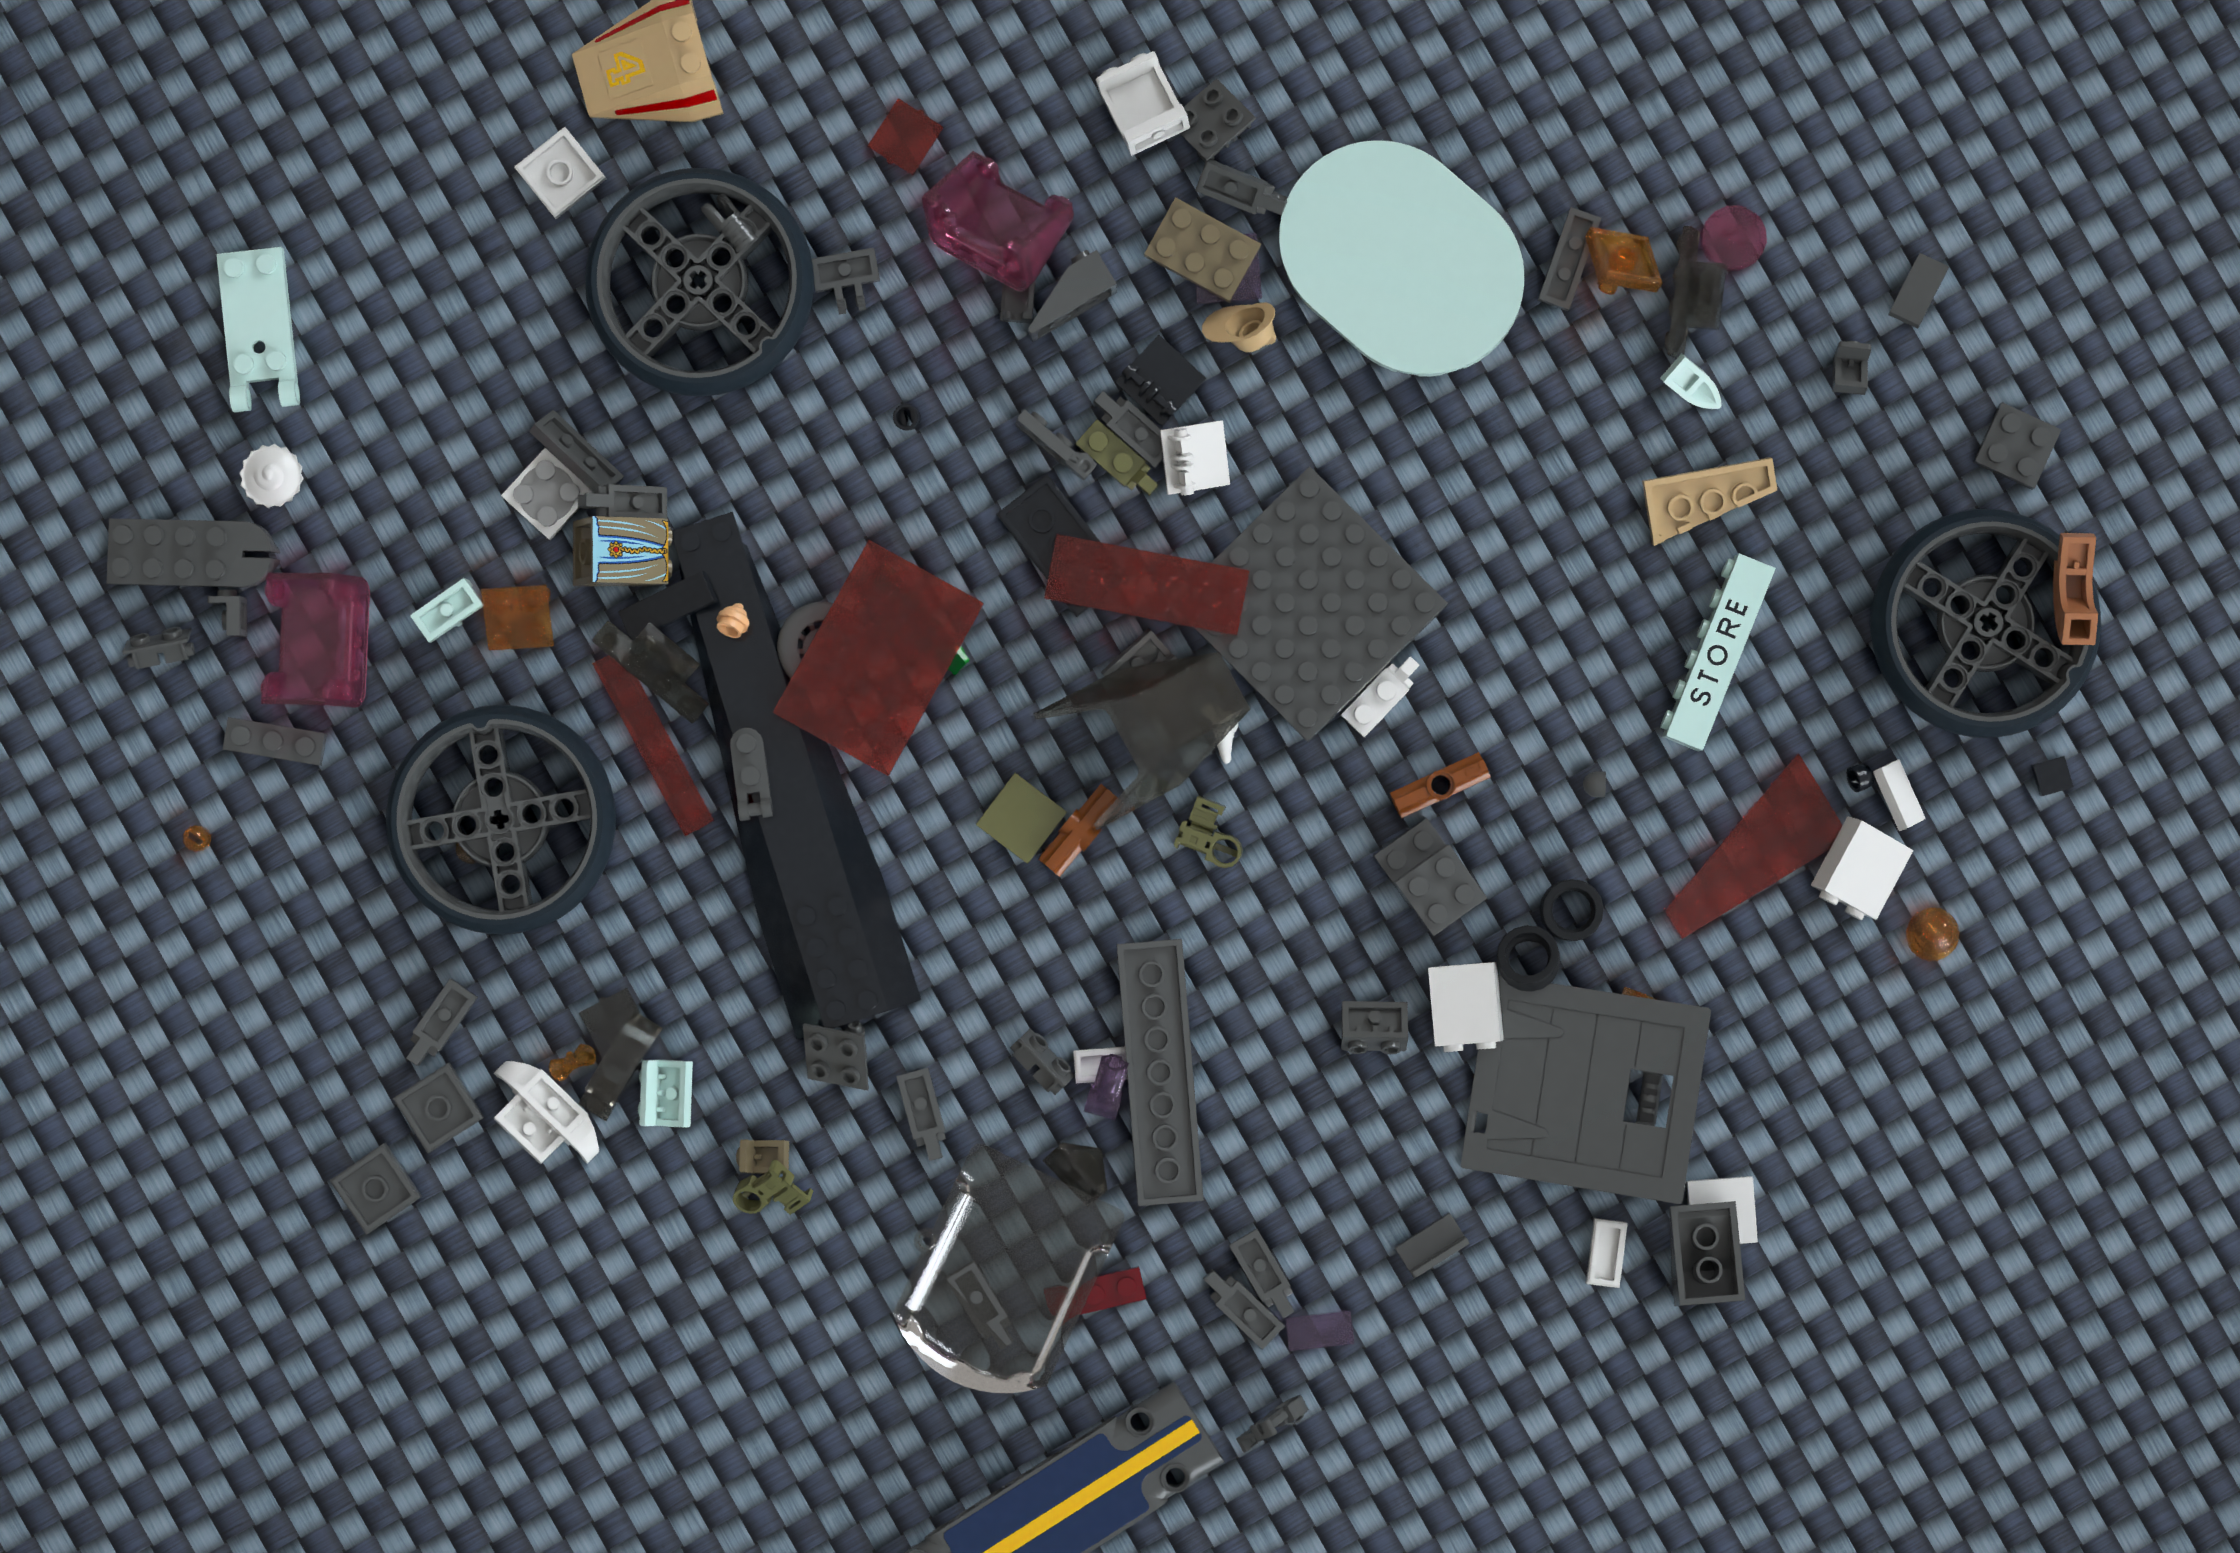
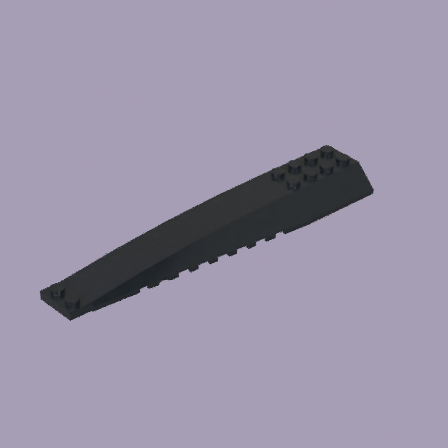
M726 513L673 530L672 539L680 561L681 579L684 580L700 571H706L718 602L691 614L690 619L757 916L796 1039L804 1037V1023L833 1029L920 1001L921 996L882 873L861 826L807 690L793 682L785 673L780 663L777 642L781 627L748 546L742 541L734 513ZM742 603L750 623L747 631L742 633L739 638H731L722 634L717 629L718 622L716 618L718 613L725 607ZM752 728L763 738L773 805V817L763 818L762 815L751 816V820L740 821L730 748L731 738L739 729ZM760 793L749 794V803L760 802Z

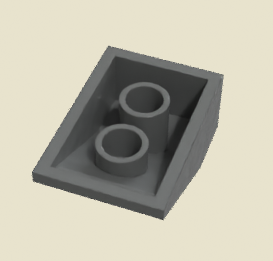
M1085 250L1071 259L1072 264L1067 267L1028 328L1029 337L1032 342L1117 293V283L1097 250L1092 253Z
M1736 1201L1670 1206L1671 1277L1674 1307L1745 1301Z

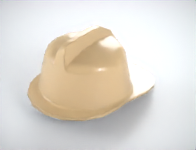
M1266 302L1223 307L1206 318L1202 325V333L1206 339L1212 342H1231L1243 352H1253L1265 345L1275 343L1276 335L1272 323L1275 317V309Z

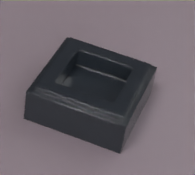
M2065 756L2031 765L2040 796L2074 787Z

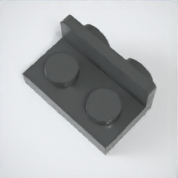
M1342 1001L1341 1050L1349 1051L1353 1054H1363L1367 1051L1397 1054L1400 1051H1406L1408 1043V1002Z

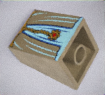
M591 516L573 521V586L667 585L673 570L672 561L668 559V546L671 545L673 536L671 527H668V519Z

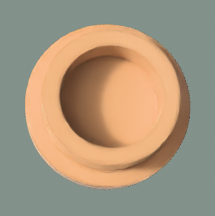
M742 603L725 607L718 613L716 618L718 622L717 629L722 634L731 638H739L742 633L747 631L750 623Z

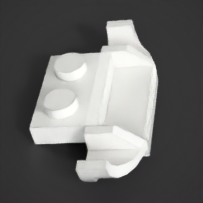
M505 1061L494 1072L498 1078L502 1079L513 1089L512 1092L516 1095L494 1117V1120L538 1163L542 1164L563 1142L568 1146L571 1145L587 1164L599 1153L595 1129L588 1116L589 1114L542 1069L540 1070L525 1063Z

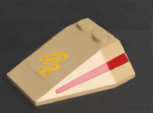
M651 0L572 54L590 118L696 122L724 114L697 25V17L692 0Z

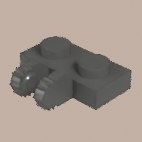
M874 248L812 258L816 293L834 290L839 315L846 314L847 304L842 288L854 286L856 306L859 308V311L866 310L862 285L880 282Z

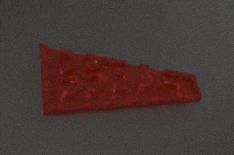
M1799 753L1792 758L1782 773L1776 777L1760 799L1754 803L1716 851L1710 855L1694 877L1688 881L1664 910L1681 939L1831 848L1843 825Z

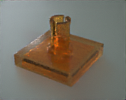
M1594 227L1589 228L1585 238L1597 275L1598 288L1602 292L1612 295L1615 294L1618 286L1657 293L1663 283L1648 237Z

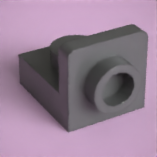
M217 590V596H208V603L226 605V610H223L221 619L222 628L226 630V635L231 637H247V598L237 596V590Z

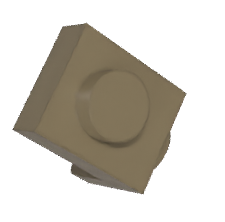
M740 1140L736 1161L741 1173L765 1174L768 1172L772 1160L779 1161L789 1170V1141Z

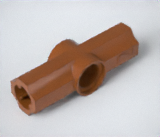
M1477 752L1389 794L1396 811L1402 819L1491 777L1483 758ZM1436 776H1442L1448 781V790L1443 795L1436 794L1432 790L1431 783Z
M1100 784L1079 810L1076 809L1058 831L1060 834L1049 844L1038 860L1060 877L1081 851L1084 852L1102 831V825L1113 815L1122 801Z

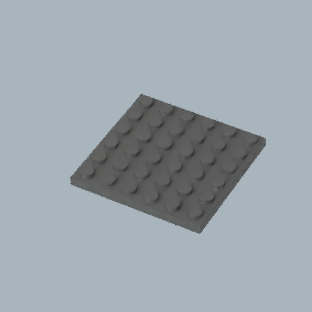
M1310 466L1170 603L1307 742L1324 728L1448 606V603Z

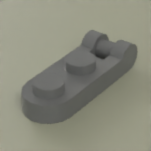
M752 728L739 729L733 734L730 742L740 821L751 820V816L762 815L763 818L773 817V805L763 738ZM760 793V802L749 803V794Z

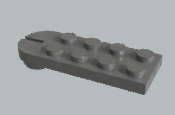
M109 518L106 584L250 588L264 582L279 565L280 560L245 557V553L252 551L280 554V550L265 528L246 521Z

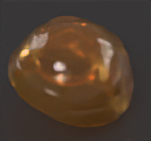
M1931 907L1917 912L1911 918L1906 929V940L1909 948L1919 958L1927 961H1939L1946 958L1954 951L1959 942L1960 934L1956 920L1949 912L1941 908Z

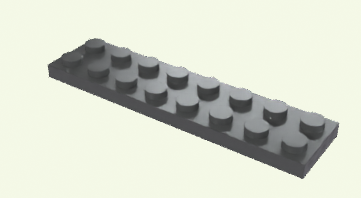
M1182 939L1116 944L1138 1206L1204 1201Z

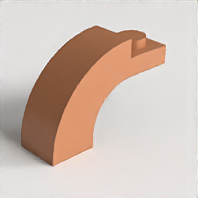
M2060 533L2058 560H2054L2053 603L2057 633L2062 645H2095L2098 612L2094 605L2092 587L2096 545L2094 533Z

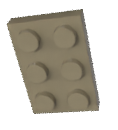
M1175 197L1146 249L1144 257L1230 303L1257 255L1261 243Z

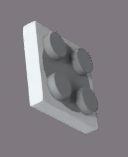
M544 448L501 496L543 535L552 540L580 509L578 508V495L594 492L549 450Z

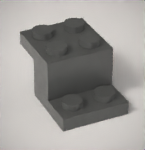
M1427 818L1373 855L1410 909H1414L1432 936L1441 932L1487 899L1449 844H1445Z

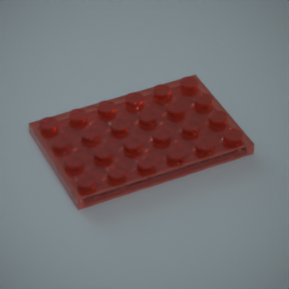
M868 540L773 713L883 774L890 776L983 608L984 603Z

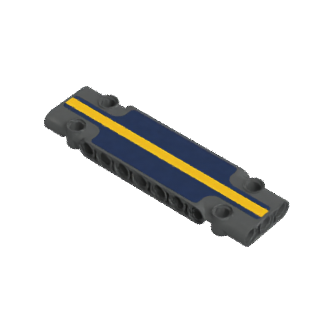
M1173 1381L1139 1404L1131 1406L1122 1415L1114 1416L936 1528L925 1537L924 1541L911 1546L905 1553H1089L1163 1506L1169 1500V1497L1184 1491L1189 1484L1225 1461L1184 1395ZM1143 1412L1149 1417L1150 1421L1146 1427L1136 1428L1132 1425L1130 1420L1135 1413ZM1178 1468L1182 1470L1185 1475L1184 1479L1178 1484L1170 1483L1166 1479V1474L1170 1469Z

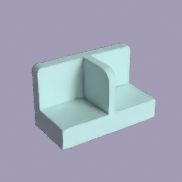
M466 578L461 579L410 615L429 643L435 641L454 626H461L464 619L484 606L473 590L470 580Z

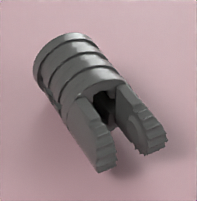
M721 193L716 199L718 205L728 217L726 220L710 203L702 206L701 211L720 234L724 233V239L737 254L758 236L747 221L741 218L740 211L727 195Z

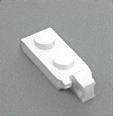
M1411 656L1399 668L1392 663L1371 682L1340 716L1360 735L1365 737L1409 691V688L1414 683L1408 677L1420 665Z

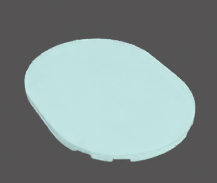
M1364 141L1346 145L1323 156L1306 170L1296 182L1287 198V204L1281 216L1279 244L1283 266L1292 287L1313 312L1361 354L1379 366L1394 372L1398 371L1405 374L1427 377L1440 376L1462 368L1465 369L1490 354L1501 343L1513 326L1520 309L1524 290V265L1517 240L1509 225L1491 205L1446 166L1426 152L1410 145L1392 141Z

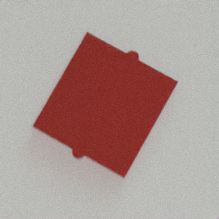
M898 98L868 144V147L886 158L889 165L894 163L909 174L914 175L944 127L925 116L922 109L916 110Z

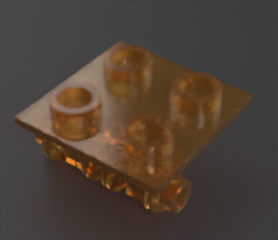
M547 585L481 589L489 650L554 646L549 608L551 594L550 588H547Z

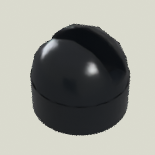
M902 404L895 409L893 421L899 429L909 431L919 425L921 414L915 406ZM910 409V414L912 418V424L910 426L906 410Z
M1858 764L1847 769V781L1854 792H1860L1872 786L1875 776L1869 766Z

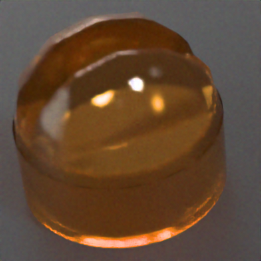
M191 826L183 834V843L191 851H203L210 845V832L203 826ZM190 832L203 840L201 845L188 837Z

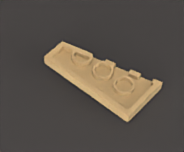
M1769 457L1643 480L1642 485L1652 545L1655 546L1662 543L1668 538L1682 534L1708 520L1711 521L1728 511L1742 507L1777 491L1773 458Z

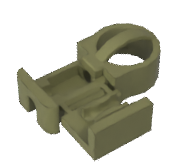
M1197 796L1189 820L1181 823L1179 834L1174 841V847L1177 849L1180 845L1206 854L1204 860L1210 861L1222 868L1232 867L1239 862L1243 852L1242 844L1233 835L1223 834L1218 831L1212 835L1214 829L1217 830L1218 827L1214 825L1218 814L1222 816L1226 806L1202 796ZM1204 804L1206 806L1217 809L1218 812L1202 807V805ZM1218 840H1230L1237 846V850L1216 842ZM1214 849L1232 855L1236 859L1231 863H1222L1215 857Z
M772 1160L767 1173L759 1178L752 1174L737 1184L733 1194V1203L742 1212L752 1214L760 1212L770 1203L772 1196H774L773 1201L781 1202L785 1206L784 1210L791 1215L810 1202L813 1190L811 1188L804 1192L800 1190L794 1183L792 1184L795 1177L794 1174L779 1161ZM751 1193H754L760 1200H750L747 1198Z

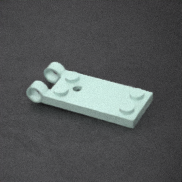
M282 247L216 254L230 379L229 398L232 411H251L252 403L249 383L279 380L278 394L282 407L300 405L284 249ZM260 341L264 342V352L256 353L254 345Z

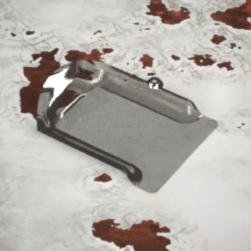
M984 1144L974 1145L952 1186L933 1229L922 1228L915 1234L914 1245L921 1254L893 1311L903 1336L917 1355L932 1369L949 1380L965 1387L992 1393H1017L1047 1386L1124 1222V1214L1119 1208ZM923 1238H930V1244L924 1245L922 1243ZM973 1262L1008 1316L1000 1321L1012 1342L1008 1346L986 1323L999 1314L972 1270L955 1280L966 1300L947 1280ZM974 1291H979L983 1295V1300L979 1304H974L970 1300V1295Z

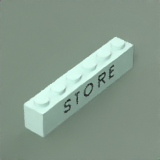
M1740 553L1735 555L1733 560L1727 559L1721 573V577H1724L1725 581L1721 590L1715 589L1709 603V607L1713 608L1709 620L1703 619L1697 633V637L1701 638L1697 650L1691 649L1684 667L1689 669L1684 681L1679 679L1673 692L1672 698L1677 699L1672 711L1667 710L1662 719L1660 728L1665 729L1662 735L1663 738L1696 751H1703L1776 568Z

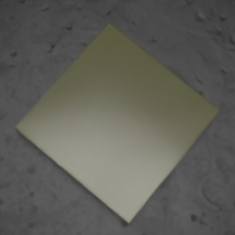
M1014 773L976 825L1028 864L1066 815L1067 811L1018 774Z

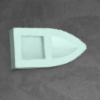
M1682 353L1660 377L1666 385L1695 406L1706 409H1719L1722 406L1720 394L1715 383L1702 369Z

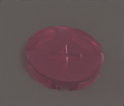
M1740 205L1725 206L1715 211L1705 222L1701 232V247L1706 258L1716 267L1727 271H1741L1752 266L1762 255L1767 243L1766 228L1761 218L1756 213Z

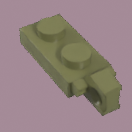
M1096 419L1075 443L1077 447L1083 452H1087L1122 486H1127L1131 491L1137 485L1150 496L1158 487V484L1147 475L1151 468L1146 464V461L1099 420Z

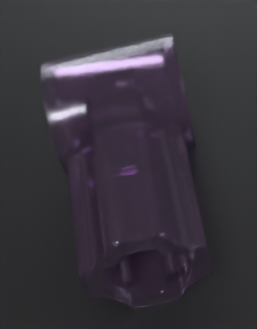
M1110 1054L1101 1057L1094 1084L1090 1086L1084 1112L1116 1120L1123 1094L1121 1089L1124 1085L1129 1064L1123 1060L1122 1056Z

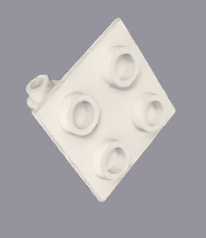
M1223 420L1160 430L1167 495L1177 493L1191 495L1194 494L1195 490L1230 485Z

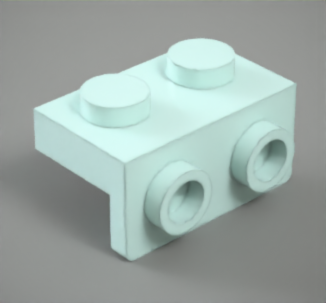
M642 1061L639 1073L641 1093L638 1105L640 1126L690 1127L693 1061Z

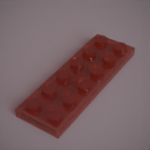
M1057 534L1044 599L1238 636L1250 570Z

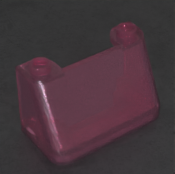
M972 151L922 196L929 236L936 246L1017 291H1025L1034 283L1074 219L1072 203L1067 198L1057 195L1048 197L1045 201V206L1002 184L997 164L991 158H985Z
M268 573L265 586L266 597L271 605L282 607L279 672L268 673L262 681L261 704L359 707L363 703L366 694L370 588L367 581L362 577L335 573Z

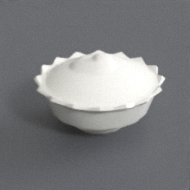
M276 444L269 447L262 445L258 450L251 451L249 457L243 460V469L239 472L242 478L240 486L246 490V497L253 499L256 505L263 504L267 508L272 506L281 507L285 502L292 501L294 495L300 491V484L303 481L301 474L302 466L298 463L297 456L290 453L287 447L280 448Z

